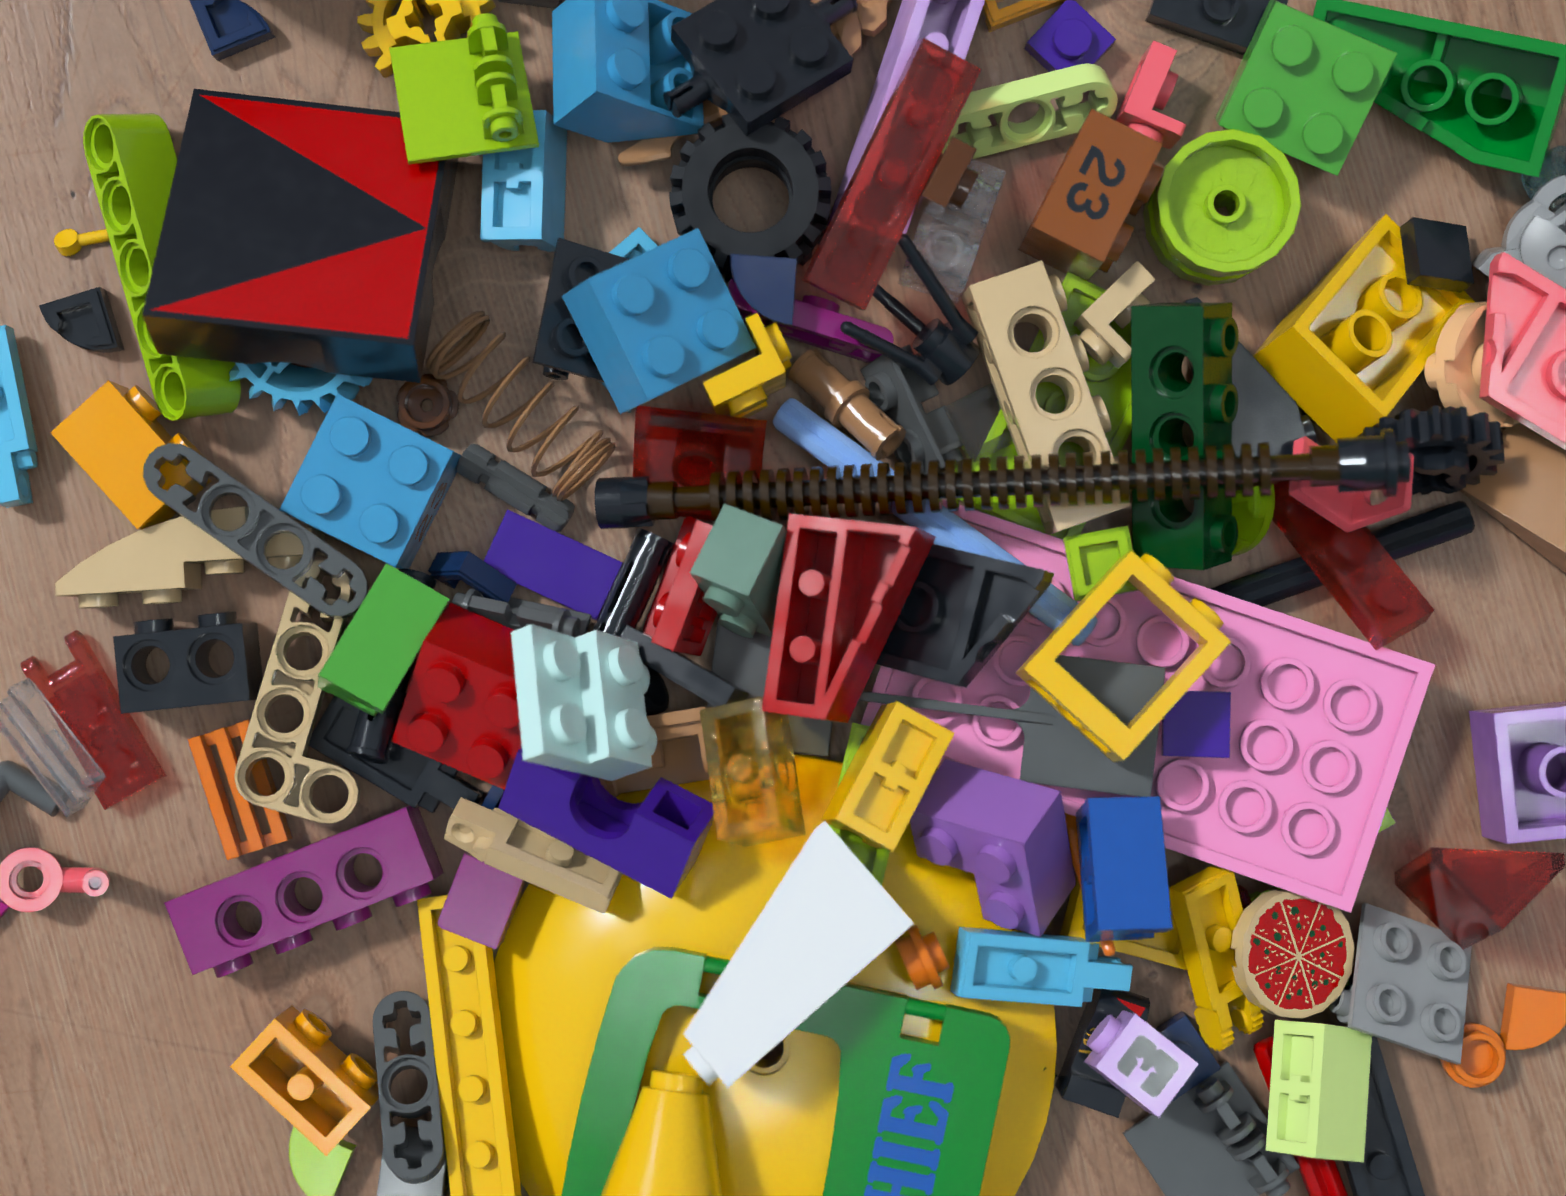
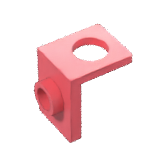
M1304 436L1294 441L1293 454L1309 453L1310 446L1320 445ZM1410 453L1409 482H1399L1396 496L1388 497L1377 505H1371L1370 495L1372 491L1339 492L1338 486L1311 487L1310 480L1290 481L1289 494L1346 533L1411 509L1414 455Z

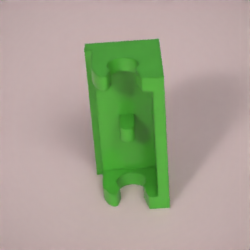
M386 563L319 673L318 688L335 695L372 716H376L378 712L383 714L419 653L423 640L438 621L450 599Z

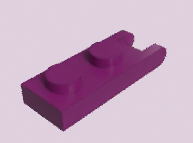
M730 279L727 288L746 325L745 318L757 312L747 304L734 281ZM812 295L803 296L802 301L794 299L793 322L791 326L776 323L783 337L867 363H871L882 354L844 334L840 329L844 321H849L891 343L894 342L893 334L889 329L838 313L840 306L837 303ZM758 313L764 327L775 323Z

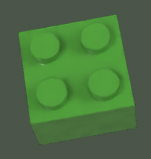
M1270 0L1215 119L1218 125L1224 128L1262 136L1282 153L1338 176L1397 53L1279 1Z

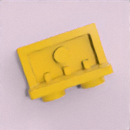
M758 313L745 318L746 327L756 346L754 351L757 356L703 382L707 398L718 419L730 414L734 422H739L753 416L768 407L766 401L768 400V395L786 387L785 369L792 367L789 360L792 359L791 353L777 324L773 323L764 327Z

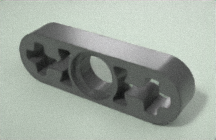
M398 991L383 998L373 1014L383 1153L387 1166L398 1179L410 1184H420L434 1178L442 1169L446 1158L430 1010L427 1003L415 993ZM408 1008L413 1018H421L420 1024L410 1026L411 1048L414 1052L425 1048L426 1054L424 1057L412 1054L401 1055L388 1061L387 1054L389 1052L401 1054V1046L395 1029L386 1028L387 1022L397 1020L398 1009ZM407 1069L421 1071L428 1081L425 1095L413 1104H401L395 1101L391 1095L393 1079L397 1074ZM431 1111L432 1119L430 1122L424 1120H417L421 1141L424 1145H433V1151L422 1156V1167L411 1169L409 1162L405 1158H397L398 1150L408 1147V1127L405 1122L393 1127V1117L412 1119L423 1116Z

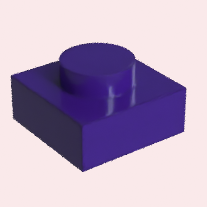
M1066 0L1027 41L1024 49L1048 72L1079 64H1096L1113 46L1116 38L1075 0Z

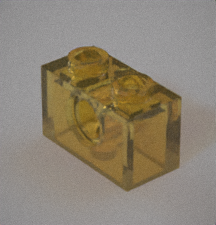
M763 697L700 710L717 837L720 841L744 847L806 835L788 715L762 711Z

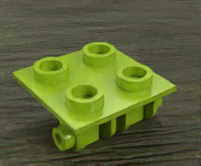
M483 13L475 16L472 19V26L467 32L468 38L389 48L408 165L539 147L518 31L507 33L505 25L498 22L496 15Z

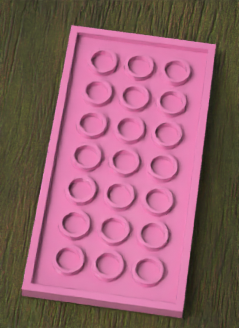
M943 499L942 505L946 508L947 500ZM959 505L958 512H953L1026 566L1054 573L1051 584L1074 600L1063 539L976 510L965 511V506ZM1174 577V581L1170 586L1189 603L1193 598H1196L1209 606L1224 623L1219 630L1232 641L1187 690L1231 692L1230 758L1162 756V719L1160 720L1151 797L1160 796L1165 848L1351 913L1435 664ZM1140 591L1113 595L1095 615L1097 624L1086 640L1079 646L1070 643L1060 655L1166 668L1165 684L1199 645ZM1028 612L967 688L880 666L872 692L993 708L1017 709L1028 700L1031 687L1015 672L1054 630ZM868 702L861 724L870 726L880 706L885 704ZM909 707L955 733L937 768L941 766L945 759L1020 779L1024 733L1016 722L1003 718ZM1038 784L1061 791L1064 813L1076 816V812L1087 798L1137 797Z

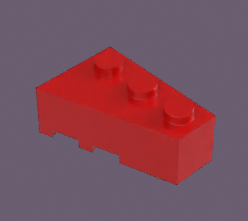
M789 513L762 711L848 723L936 536L912 526Z

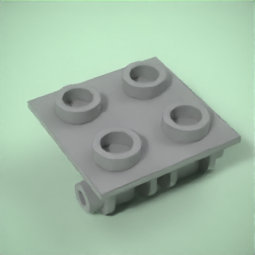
M1363 903L1353 984L1343 989L1341 995L1329 1005V1009L1331 1012L1336 1013L1337 1019L1340 1022L1348 1024V1028L1456 1065L1461 1064L1472 941L1374 905Z

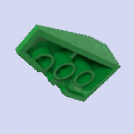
M1344 0L1316 1L1313 17L1397 53L1374 103L1474 164L1534 177L1540 176L1566 99L1565 44Z

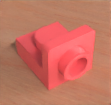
M1153 40L1140 59L1115 120L1162 143V147L1171 149L1182 138L1186 124L1152 109L1155 107L1163 110L1173 92L1178 74L1169 71L1177 50Z

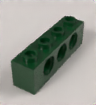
M1232 302L1154 303L1131 306L1132 463H1136L1135 449H1145L1146 462H1153V448H1163V461H1170V447H1180L1181 460H1188V446L1182 437V427L1185 421L1193 430V446H1198L1199 459H1205V445H1215L1216 457L1222 458L1223 444H1232V422L1235 420L1238 411V393L1232 384V356L1237 350L1239 339L1238 326L1232 318ZM1185 356L1190 359L1194 368V377L1191 384L1185 380L1182 373V362ZM1218 485V498L1207 499L1206 486H1200V499L1194 500L1192 513L1187 510L1183 500L1172 501L1171 487L1165 488V501L1156 502L1154 488L1147 489V502H1138L1137 489H1132L1133 552L1139 558L1146 553L1157 559L1166 568L1206 570L1232 561V552L1236 547L1238 539V524L1236 518L1232 515V498H1225L1224 485Z

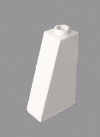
M826 821L814 829L684 1032V1036L693 1046L683 1055L709 1086L720 1077L725 1085L730 1087L914 924Z

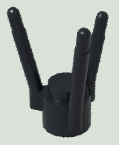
M903 233L897 238L898 245L948 322L944 324L936 318L925 325L877 283H873L869 286V293L916 335L912 347L919 355L916 356L849 321H844L840 329L844 334L859 341V343L915 371L929 385L935 384L939 379L944 385L948 386L959 380L977 359L980 347L973 340L978 335V331L962 317L921 252L918 251L910 237Z

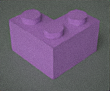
M948 759L944 760L932 776L910 819L917 856L928 859L937 865H947L973 873L983 919L994 922L1005 929H1016L1041 937L1076 885L1061 791Z

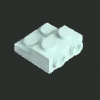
M533 624L511 632L523 761L609 781H614L652 767L651 756L657 746V735L647 719L644 694L650 683V674L647 667L642 663L637 642L599 630H593L575 638Z

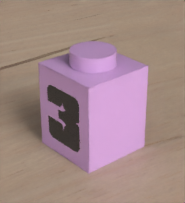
M1124 1010L1121 1011L1117 1018L1111 1014L1107 1015L1092 1032L1086 1044L1092 1051L1084 1063L1143 1110L1157 1117L1161 1116L1198 1066L1195 1060L1138 1015Z

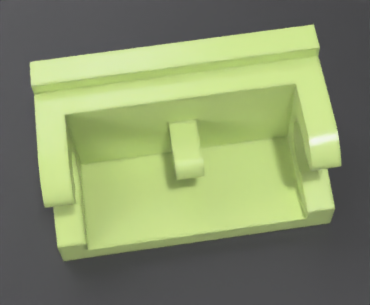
M1275 1020L1265 1151L1364 1163L1371 1035L1344 1026Z

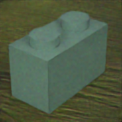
M725 503L690 574L704 593L703 601L714 608L719 615L718 622L720 625L746 638H753L755 632L772 638L786 530L783 525Z

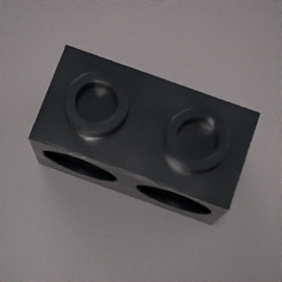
M236 612L197 615L198 628L174 630L173 618L133 622L134 634L113 636L121 714L256 700L263 680L257 623H237ZM220 640L227 643L234 654L233 666L224 676L215 673L209 663V652L213 645ZM157 647L166 653L170 662L169 672L161 682L153 680L146 669L147 657Z

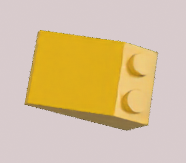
M1385 214L1377 220L1285 316L1252 356L1291 396L1296 404L1337 443V438L1357 437L1363 433L1365 427H1373L1379 423L1380 418L1388 416L1425 368L1428 357L1435 353L1439 335L1448 319L1460 305L1475 303V301L1465 291L1459 293L1408 285L1400 227Z

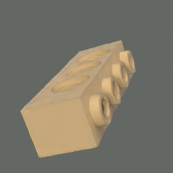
M1043 260L968 286L961 298L971 325L978 331L976 336L977 343L1018 456L1024 455L1025 467L1031 468V455L1037 454L1042 456V466L1049 467V454L1058 453L1062 442H1074L1081 446L1085 452H1093L1094 465L1101 464V451H1110L1111 464H1117L1118 456L1113 457L1105 435L1106 432L1111 431V422L1107 408L1099 395L1091 396L1083 372L1089 371V361L1085 347L1077 334L1069 335L1061 313L1067 310V299L1056 274L1048 276ZM1029 322L1036 325L1044 337L1042 350L1039 352H1027L1021 349L1014 339L1015 324ZM1052 382L1062 389L1065 395V407L1062 413H1048L1039 406L1036 400V388L1039 383ZM1112 490L1113 504H1103L1102 491H1095V505H1086L1085 492H1078L1077 506H1068L1067 493H1061V506L1051 507L1050 494H1044V507H1037L1046 534L1051 535L1131 505L1130 503H1120V490Z

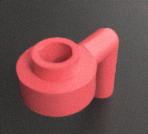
M38 847L18 849L9 854L0 864V898L7 906L20 912L42 910L49 906L58 897L59 893H86L94 897L100 896L106 892L110 883L109 874L104 869L62 867L59 860L52 853ZM25 867H36L42 872L43 884L39 889L27 891L19 885L18 875Z

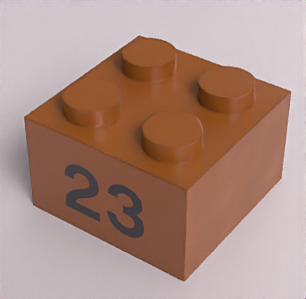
M1091 109L1069 147L1018 250L1039 261L1043 260V263L1065 274L1069 271L1087 281L1097 269L1107 273L1112 263L1118 261L1134 230V226L1124 222L1127 215L1136 216L1142 204H1146L1163 173L1164 168L1154 164L1163 144Z

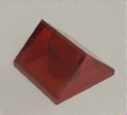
M637 406L635 413L632 477L649 476L650 482L676 481L678 487L709 485L712 472H723L726 479L729 471H739L743 482L744 471L756 470L758 478H760V472L764 464L768 430L767 420ZM711 511L681 512L679 514V517L691 516L696 519L713 520Z
M1431 847L1394 872L1395 885L1451 941L1457 943L1464 950L1503 930L1565 867V853Z

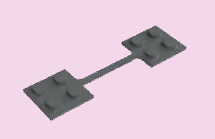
M718 622L711 671L749 693L739 713L734 712L733 714L719 709L724 743L829 756L833 721L762 711L772 638L755 632L753 638H746L729 631ZM1059 655L1055 659L1065 671L1126 726L1164 685L1166 670L1164 667ZM1030 688V695L1026 703L1017 709L993 708L865 691L862 692L859 701L883 704L898 701L907 707L1010 719L1016 722L1024 733L1020 780L1036 784L1137 797H1151L1159 723L1124 761L1112 762L1032 688ZM707 702V707H716L713 704Z

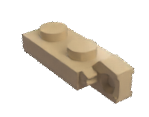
M462 797L450 816L444 835L446 841L467 851L480 862H484L486 865L604 915L623 873L585 855L581 851L526 824L499 808L491 810Z

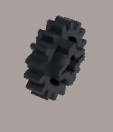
M1431 406L1428 411H1418L1410 408L1395 415V419L1390 417L1380 418L1379 427H1365L1363 429V437L1380 436L1382 429H1393L1396 442H1408L1410 453L1414 455L1412 495L1419 492L1422 495H1429L1434 491H1441L1446 494L1460 491L1466 487V484H1479L1480 475H1495L1497 473V465L1505 463L1503 434L1501 433L1500 422H1489L1488 413L1485 412L1467 416V407L1460 406L1455 408L1449 406L1441 410L1439 406Z

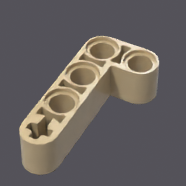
M324 560L313 561L310 570L297 579L295 583L301 588H306L310 576L320 583L324 576H330L318 566ZM346 572L338 579L332 577V585L340 592L339 598L348 603L353 600L354 592L349 586L350 579ZM289 591L236 765L234 781L242 797L254 805L320 823H335L348 818L355 812L360 802L361 794L358 780L350 771L340 766L306 756L309 749L308 744L315 729L325 696V691L318 688V675L342 637L348 617L344 619L331 618L321 613L320 618L323 622H333L330 632H326L312 623L295 622L299 612L311 618L314 608ZM326 599L325 603L332 606L336 599ZM304 635L317 638L323 648L319 663L312 669L305 671L294 669L289 664L287 658V651L291 642ZM286 696L294 697L302 704L304 710L303 720L294 731L280 733L270 724L268 718L269 709L279 698ZM265 758H272L278 761L285 773L281 789L269 796L256 792L250 782V772L253 766L259 760ZM328 775H335L341 778L346 783L349 791L345 806L334 813L320 810L315 805L312 797L316 782Z

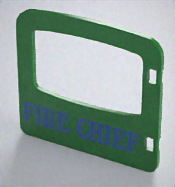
M653 947L636 954L621 968L612 987L583 1089L568 1157L562 1196H601L633 1114L648 1054L662 1014L673 1006L700 1009L709 995L700 992L703 972L721 975L730 960L707 956L706 953L677 947ZM850 983L845 984L795 1028V1030L832 1038L838 1044L841 1051L837 1108L822 1196H979L1010 1050V1035L1005 1023L998 1016L989 1012L950 1004L942 1005L908 998L907 995ZM904 1014L942 1021L939 1041L935 1042L900 1034Z

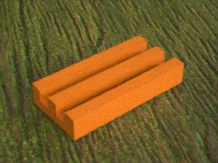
M250 719L188 739L227 860L292 839L285 814L268 808H264L271 832L262 835L252 803L246 801L237 790L234 779L238 759L231 739L240 736L243 744ZM215 744L247 838L243 842H241L210 747ZM267 759L259 760L251 770L258 792L265 796L275 794L277 789Z

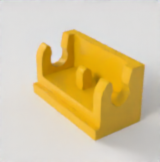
M898 701L881 705L821 820L826 821L827 824L836 829H845L863 838L862 842L869 846L894 851L955 733Z

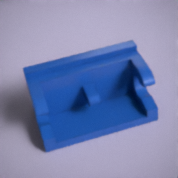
M1160 796L1087 798L1076 812L1086 942L1154 938V933L1170 931L1172 929Z

